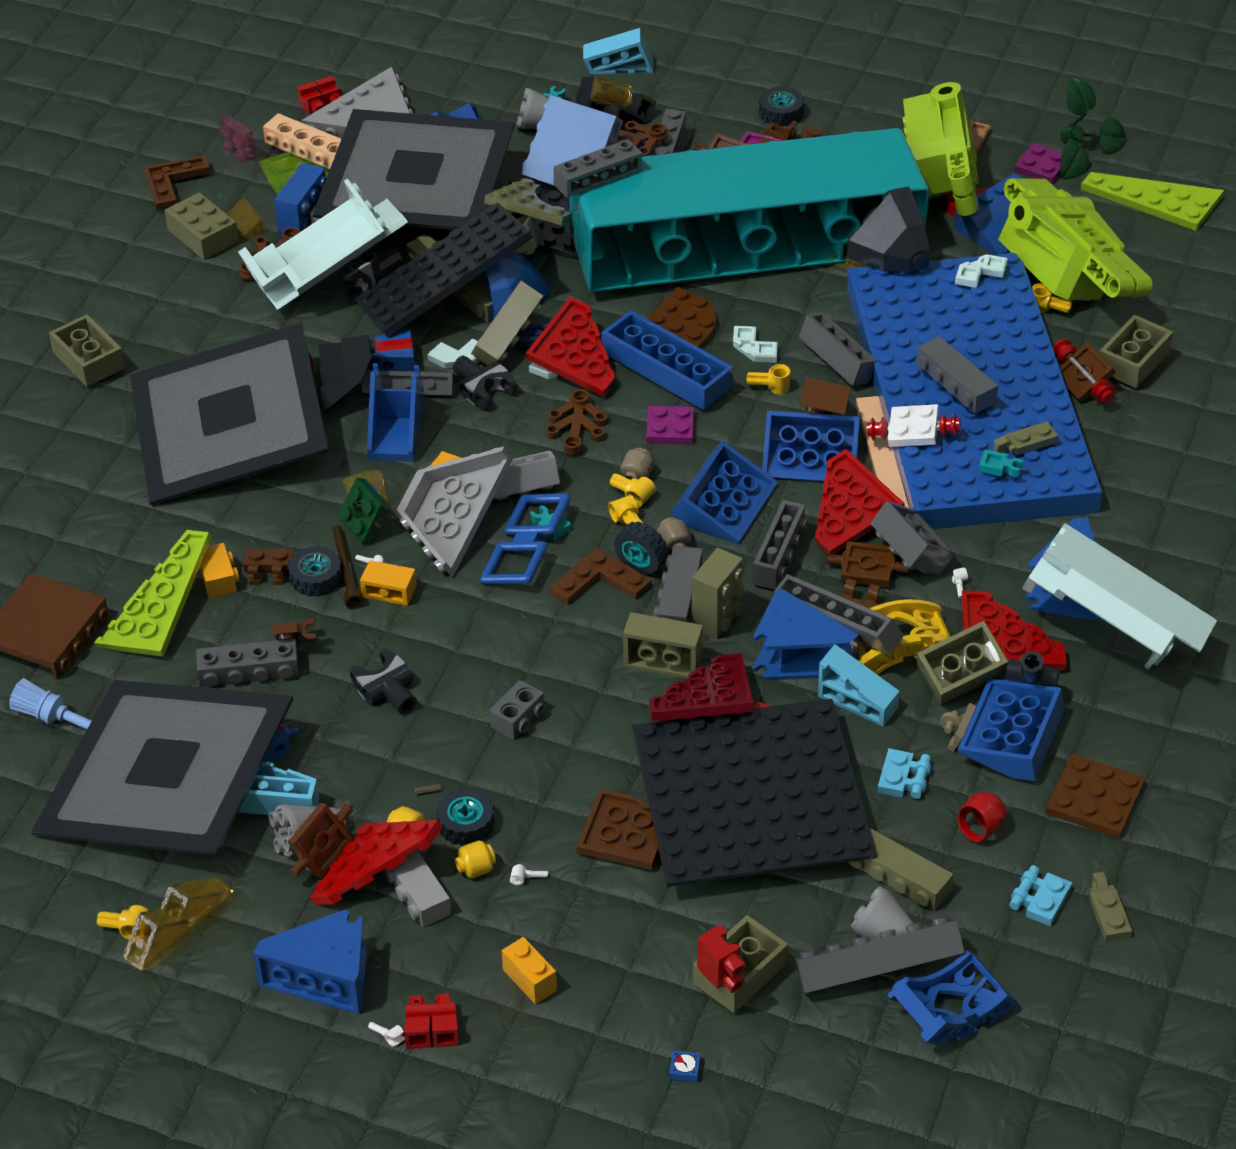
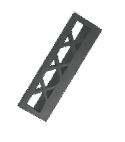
M367 370L362 382V393H370L371 371L373 370ZM380 370L384 389L411 390L412 373L414 371ZM420 371L425 395H453L455 372Z

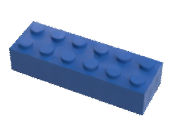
M632 310L601 332L602 346L605 347L609 357L702 410H706L733 388V366Z

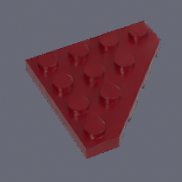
M742 653L717 655L711 659L709 666H700L689 673L686 681H677L666 688V694L658 697L655 695L649 699L651 720L659 722L681 718L694 719L701 716L717 717L721 714H744L753 711V700Z

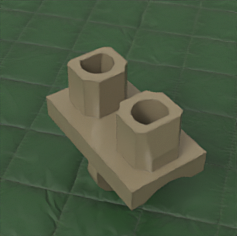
M969 703L961 717L958 716L959 713L957 711L947 712L942 715L940 724L944 728V732L948 734L951 731L954 732L947 746L948 750L954 752L956 747H959L975 711V705Z

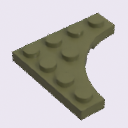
M523 178L518 182H513L511 185L503 186V188L485 195V204L493 205L498 202L506 210L558 225L566 224L571 220L572 213L564 211L565 209L562 207L551 206L536 196L539 194L540 185L534 184V181L531 179Z

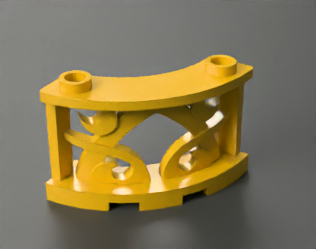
M909 599L887 602L870 608L892 618L894 622L903 621L916 628L910 632V635L903 636L890 655L873 647L866 653L865 649L870 646L858 641V661L878 675L890 666L903 662V657L915 655L917 658L918 652L951 637L940 615V612H942L941 606L928 601Z

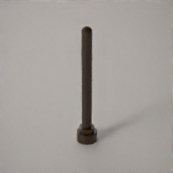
M335 525L332 531L347 589L344 594L345 605L351 610L359 609L364 604L363 593L355 585L342 528L339 525Z

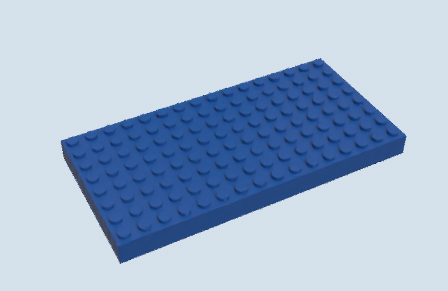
M1015 253L993 255L1008 258L1004 276L1001 278L981 274L977 288L955 284V278L960 264L965 262L972 263L981 256L929 261V268L912 272L883 271L871 266L848 269L847 291L862 346L878 360L874 363V372L871 378L876 396H879L886 421L890 423L892 407L938 405V421H940L943 414L947 418H952L954 413L957 418L961 419V432H957L956 437L952 432H948L947 436L944 437L940 431H937L936 444L893 446L908 506L915 511V514H919L932 529L1100 512L1102 490L1023 261ZM940 336L998 385L997 403L977 413L965 407L960 400L953 394H950L946 388L918 366V346ZM1046 421L1058 434V443L1017 456L1015 453H1006L1008 454V459L1019 458L1023 460V467L1020 469L1019 477H1012L1006 472H1003L1002 476L979 472V464L984 450L993 451L994 440L1005 434Z

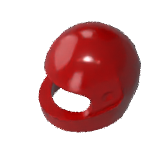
M979 792L974 794L966 801L958 813V825L961 832L972 842H981L989 839L994 831H997L1002 826L1007 815L1006 806L1002 799L994 793ZM969 812L972 813L977 823L986 829L985 835H978L969 828L966 821V816Z

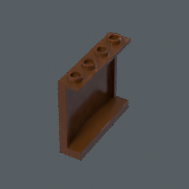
M30 573L0 610V651L52 669L54 679L58 680L62 673L68 670L73 659L81 653L88 640L93 638L102 622L107 620L109 610L105 597Z

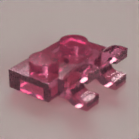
M228 114L220 117L222 134L227 137L223 144V151L230 154L232 153V146L238 149L236 160L241 163L245 162V155L251 158L254 157L253 149L255 148L253 131Z

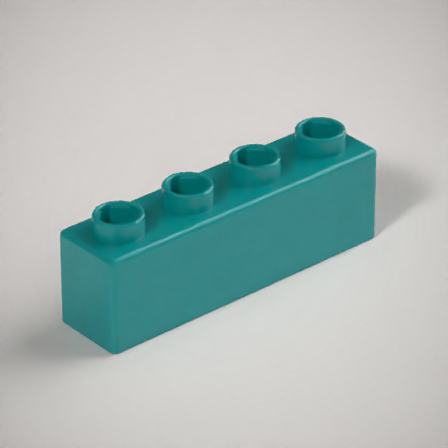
M899 128L865 132L855 131L847 134L770 141L704 150H688L678 153L642 156V171L569 197V212L572 213L569 229L588 289L591 292L850 262L853 260L847 257V238L853 231L856 233L863 224L862 220L873 208L876 209L884 200L882 197L888 190L908 186L911 189L924 224H926L929 188L905 135Z

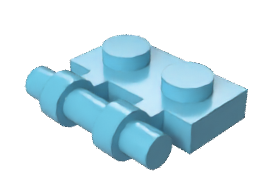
M888 748L877 793L903 798L904 791L906 790L911 791L912 798L919 799L926 789L927 782L925 779L932 767L930 764L931 757L923 754L920 760L915 762L913 761L914 753ZM909 773L916 774L913 779L908 778Z
M1033 865L1028 871L1023 873L1020 879L1021 884L1019 888L1014 889L1009 906L1013 910H1018L1020 906H1024L1027 908L1026 917L1051 926L1071 891L1072 882L1047 873L1044 880L1037 877L1040 869ZM1030 889L1037 891L1035 896L1028 894Z

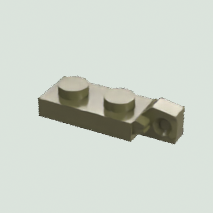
M1046 421L995 439L993 451L1005 454L1011 452L1017 456L1058 443V434Z
M1104 872L1093 873V881L1091 882L1093 888L1089 890V900L1105 942L1131 938L1132 929L1114 885H1108Z

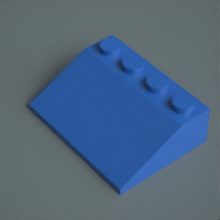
M1015 173L977 195L978 210L975 213L962 216L955 209L954 229L993 255L1011 253L998 238L1008 218V210L1011 203L1004 194V185L1011 178L1024 179Z
M767 411L762 470L773 479L824 482L827 472V461L845 449L857 458L860 417Z
M722 440L704 462L670 513L684 521L690 528L738 544L778 482Z
M989 678L959 745L958 753L1010 778L1036 781L1065 711L1062 688Z

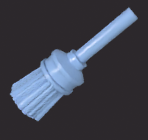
M25 678L16 684L9 700L10 709L35 716L36 719L43 720L49 725L56 719L59 721L64 719L87 729L91 723V720L69 711L68 707L63 705V696L56 695L50 690L46 692Z

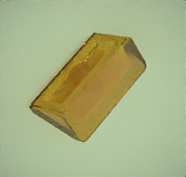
M596 75L594 77L591 100L604 104L620 105L626 108L632 102L631 85Z
M245 198L239 200L226 213L236 221L237 230L244 238L264 232L261 217Z

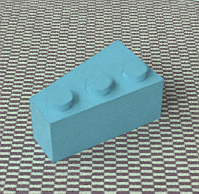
M640 28L583 45V59L590 74H615L618 71H628V74H634V71L653 73V58Z
M836 644L820 661L818 697L822 699L832 698L835 705L882 727L898 709L899 690Z
M268 761L262 763L238 813L269 815L270 812L275 811L278 805L282 804L318 806L319 792L317 779L290 769L284 771L274 767V763Z

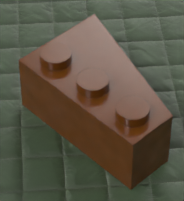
M806 378L800 405L806 406L805 411L815 414H827V412L845 414L851 387Z

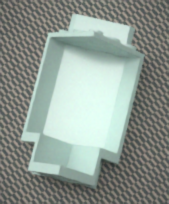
M346 179L344 183L350 197L348 201L277 248L272 243L254 256H251L246 247L238 251L258 286L278 310L408 223V221L388 199H385L375 207H372L368 200L363 201L362 192L357 184H351Z
M1064 523L1022 587V589L1031 593L1037 584L1060 600L1066 595L1152 650L1153 653L1144 666L1147 669L1153 664L1157 666L1167 656L1174 645L1172 642L1175 638L1200 652L1217 622L1215 618L1066 523Z

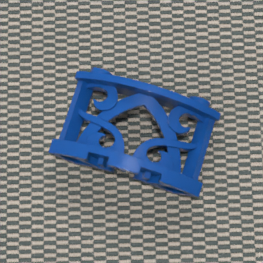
M970 951L958 955L953 963L934 974L920 978L906 976L904 979L897 981L893 985L892 991L888 994L891 1000L900 1002L924 1030L920 1034L927 1043L935 1045L947 1044L948 1039L954 1037L958 1041L977 1033V1026L986 1021L991 1025L1018 1003L1015 997L1006 990L980 958ZM975 966L984 975L976 986L972 985L975 972H973L971 977H964ZM987 980L997 990L996 993L984 988ZM938 994L965 996L961 1014L957 1015L946 1009L934 1008L936 996ZM973 999H975L972 1006H977V1007H975L974 1009H971V1008L969 1007V1004H970V1002H971Z

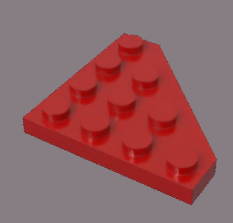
M570 296L526 352L525 359L604 397L615 381L614 372L610 368L609 358L605 347L602 346L600 333L596 322L593 321L590 306Z
M847 449L827 461V472L824 479L815 543L827 555L828 553L836 554L846 547L847 541L855 542L875 529L870 523L886 501L905 507V503Z
M962 591L963 631L985 621L1008 662L1010 658L1021 660L1024 654L1029 651H1036L1043 658L1044 665L1060 668V671H1065L1066 656L1063 644L1059 641L1053 642L1045 636L1046 632L1030 622L1028 624L1020 619L1016 611L1005 604L1000 605L993 600L994 596L987 591Z
M438 820L364 823L357 829L353 840L344 847L342 854L330 866V870L323 880L316 885L315 891L309 898L315 905H333L342 900V893L349 891L353 887L355 890L360 889L375 880L373 876L375 873L382 871L385 867L388 871L407 860L405 855L415 851L417 848L422 851L429 847L442 830V825Z

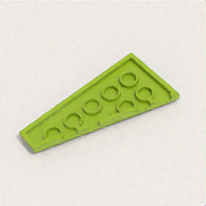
M1090 172L1081 183V190L1195 231L1198 230L1224 195V190L1096 172Z
M186 530L170 550V555L163 564L159 563L154 569L155 574L151 579L145 580L125 604L123 613L116 621H111L108 625L109 630L103 637L99 636L94 642L97 648L164 657L210 543L211 536L209 532Z

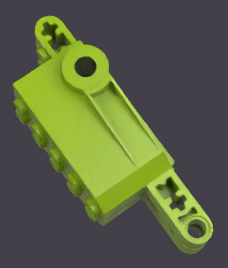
M955 82L943 83L934 87L928 94L903 99L905 117L902 118L905 137L928 185L929 199L953 194L959 215L967 216L975 213L978 210L976 184L979 183L976 167L977 154L960 84Z
M1011 178L1006 181L1004 194L1011 203L1008 210V218L998 240L1011 253L1017 254L1023 261L1024 266L1054 295L1068 301L1100 300L1104 292L1109 297H1147L1150 295L1153 288L1152 279L1123 252L1125 245L1098 212L1095 211L1091 199L1088 197H1073L1063 189L1057 190L1046 179Z

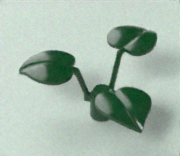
M1075 78L1068 79L1066 100L1069 111L1074 115L1081 116L1074 122H1070L1069 126L1062 128L1060 132L1061 140L1067 143L1063 148L1060 162V176L1062 179L1080 176L1088 169V153L1082 149V144L1078 143L1083 137H1100L1099 147L1107 153L1121 150L1126 143L1125 130L1122 124L1115 118H1107L1102 121L1100 133H1085L1083 128L1076 125L1087 116V110L1095 107L1096 95L1088 83Z

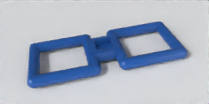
M567 493L522 495L504 529L506 535H515L512 542H499L496 545L480 577V582L482 584L530 583L548 548V544L540 540L543 535L555 533L569 505L571 496ZM559 503L548 525L517 526L527 504ZM504 551H535L524 574H493Z

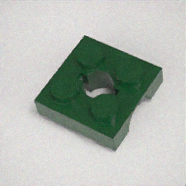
M356 478L337 517L361 543L371 544L376 534L375 529L377 526L375 521L380 519L381 516H385L390 504L365 478Z

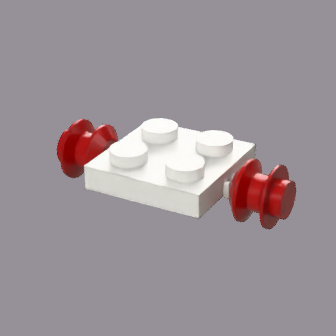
M938 405L892 407L890 423L884 417L881 418L880 422H876L874 418H871V422L867 423L868 437L871 436L873 441H875L876 436H881L883 440L888 436L889 447L936 444L937 431H940L944 437L947 436L948 432H952L956 437L957 432H961V419L957 418L954 413L952 418H947L943 414L940 421H938Z

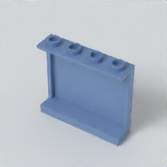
M550 95L549 100L544 105L543 117L537 124L535 139L530 144V153L523 163L522 175L529 179L554 185V166L614 145L623 120L614 115Z

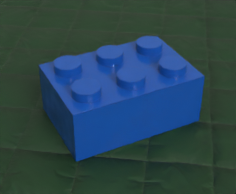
M302 163L276 196L274 205L279 234H282L283 230L289 227L297 228L300 233L311 225L310 212L316 207L327 178L325 168Z

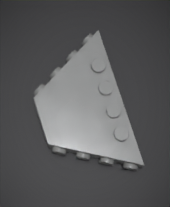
M392 67L304 118L301 122L342 139L353 109L413 113L409 109L407 97H404L403 86H400L399 76L394 74Z
M505 447L494 448L490 451L472 454L468 457L450 460L446 463L417 470L397 508V511L402 516L399 521L407 531L411 528L414 532L411 533V536L419 545L425 544L422 549L430 559L433 557L437 559L434 564L442 574L447 571L453 578L513 460Z

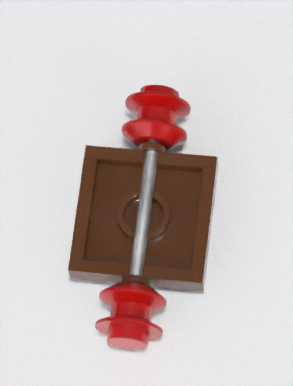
M1062 339L1054 344L1053 351L1059 363L1063 364L1059 368L1065 386L1081 403L1090 396L1095 398L1101 405L1110 403L1115 398L1116 388L1110 384L1108 379L1116 371L1088 342L1078 351L1076 346L1071 345L1069 339Z

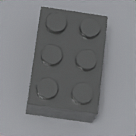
M886 501L870 523L877 530L875 532L876 535L890 544L889 549L896 555L901 556L903 559L902 563L910 570L918 569L926 575L931 573L939 576L956 554L919 514H915L913 509Z

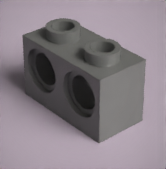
M519 680L489 710L490 727L515 740L528 729L529 725L536 718L543 714L545 710L544 693Z

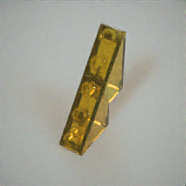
M216 877L169 885L160 909L140 912L138 914L123 958L139 970H145L233 893L234 890Z

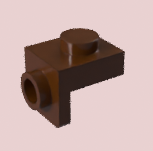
M793 121L787 129L771 122L765 128L763 135L784 141L794 140L798 132L795 129L797 122Z

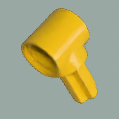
M1044 284L1032 286L1040 313L1049 311L1050 308L1065 313L1070 312L1072 302L1055 297Z
M777 364L769 369V373L749 372L747 373L746 382L748 385H768V389L772 393L782 395L790 389V369L786 365Z
M615 473L610 479V485L624 491L625 496L632 495L638 507H641L656 492L654 483L647 477L630 480Z
M632 495L608 503V510L614 522L620 521V523L626 525L630 522L642 523L638 517L637 502Z
M133 905L129 910H123L121 914L99 912L97 925L118 928L124 938L130 941H139L142 939L152 915L147 908Z

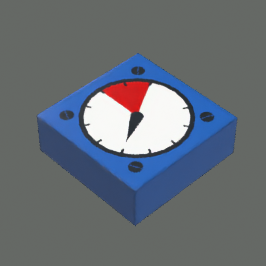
M673 1050L669 1079L697 1082L701 1053Z

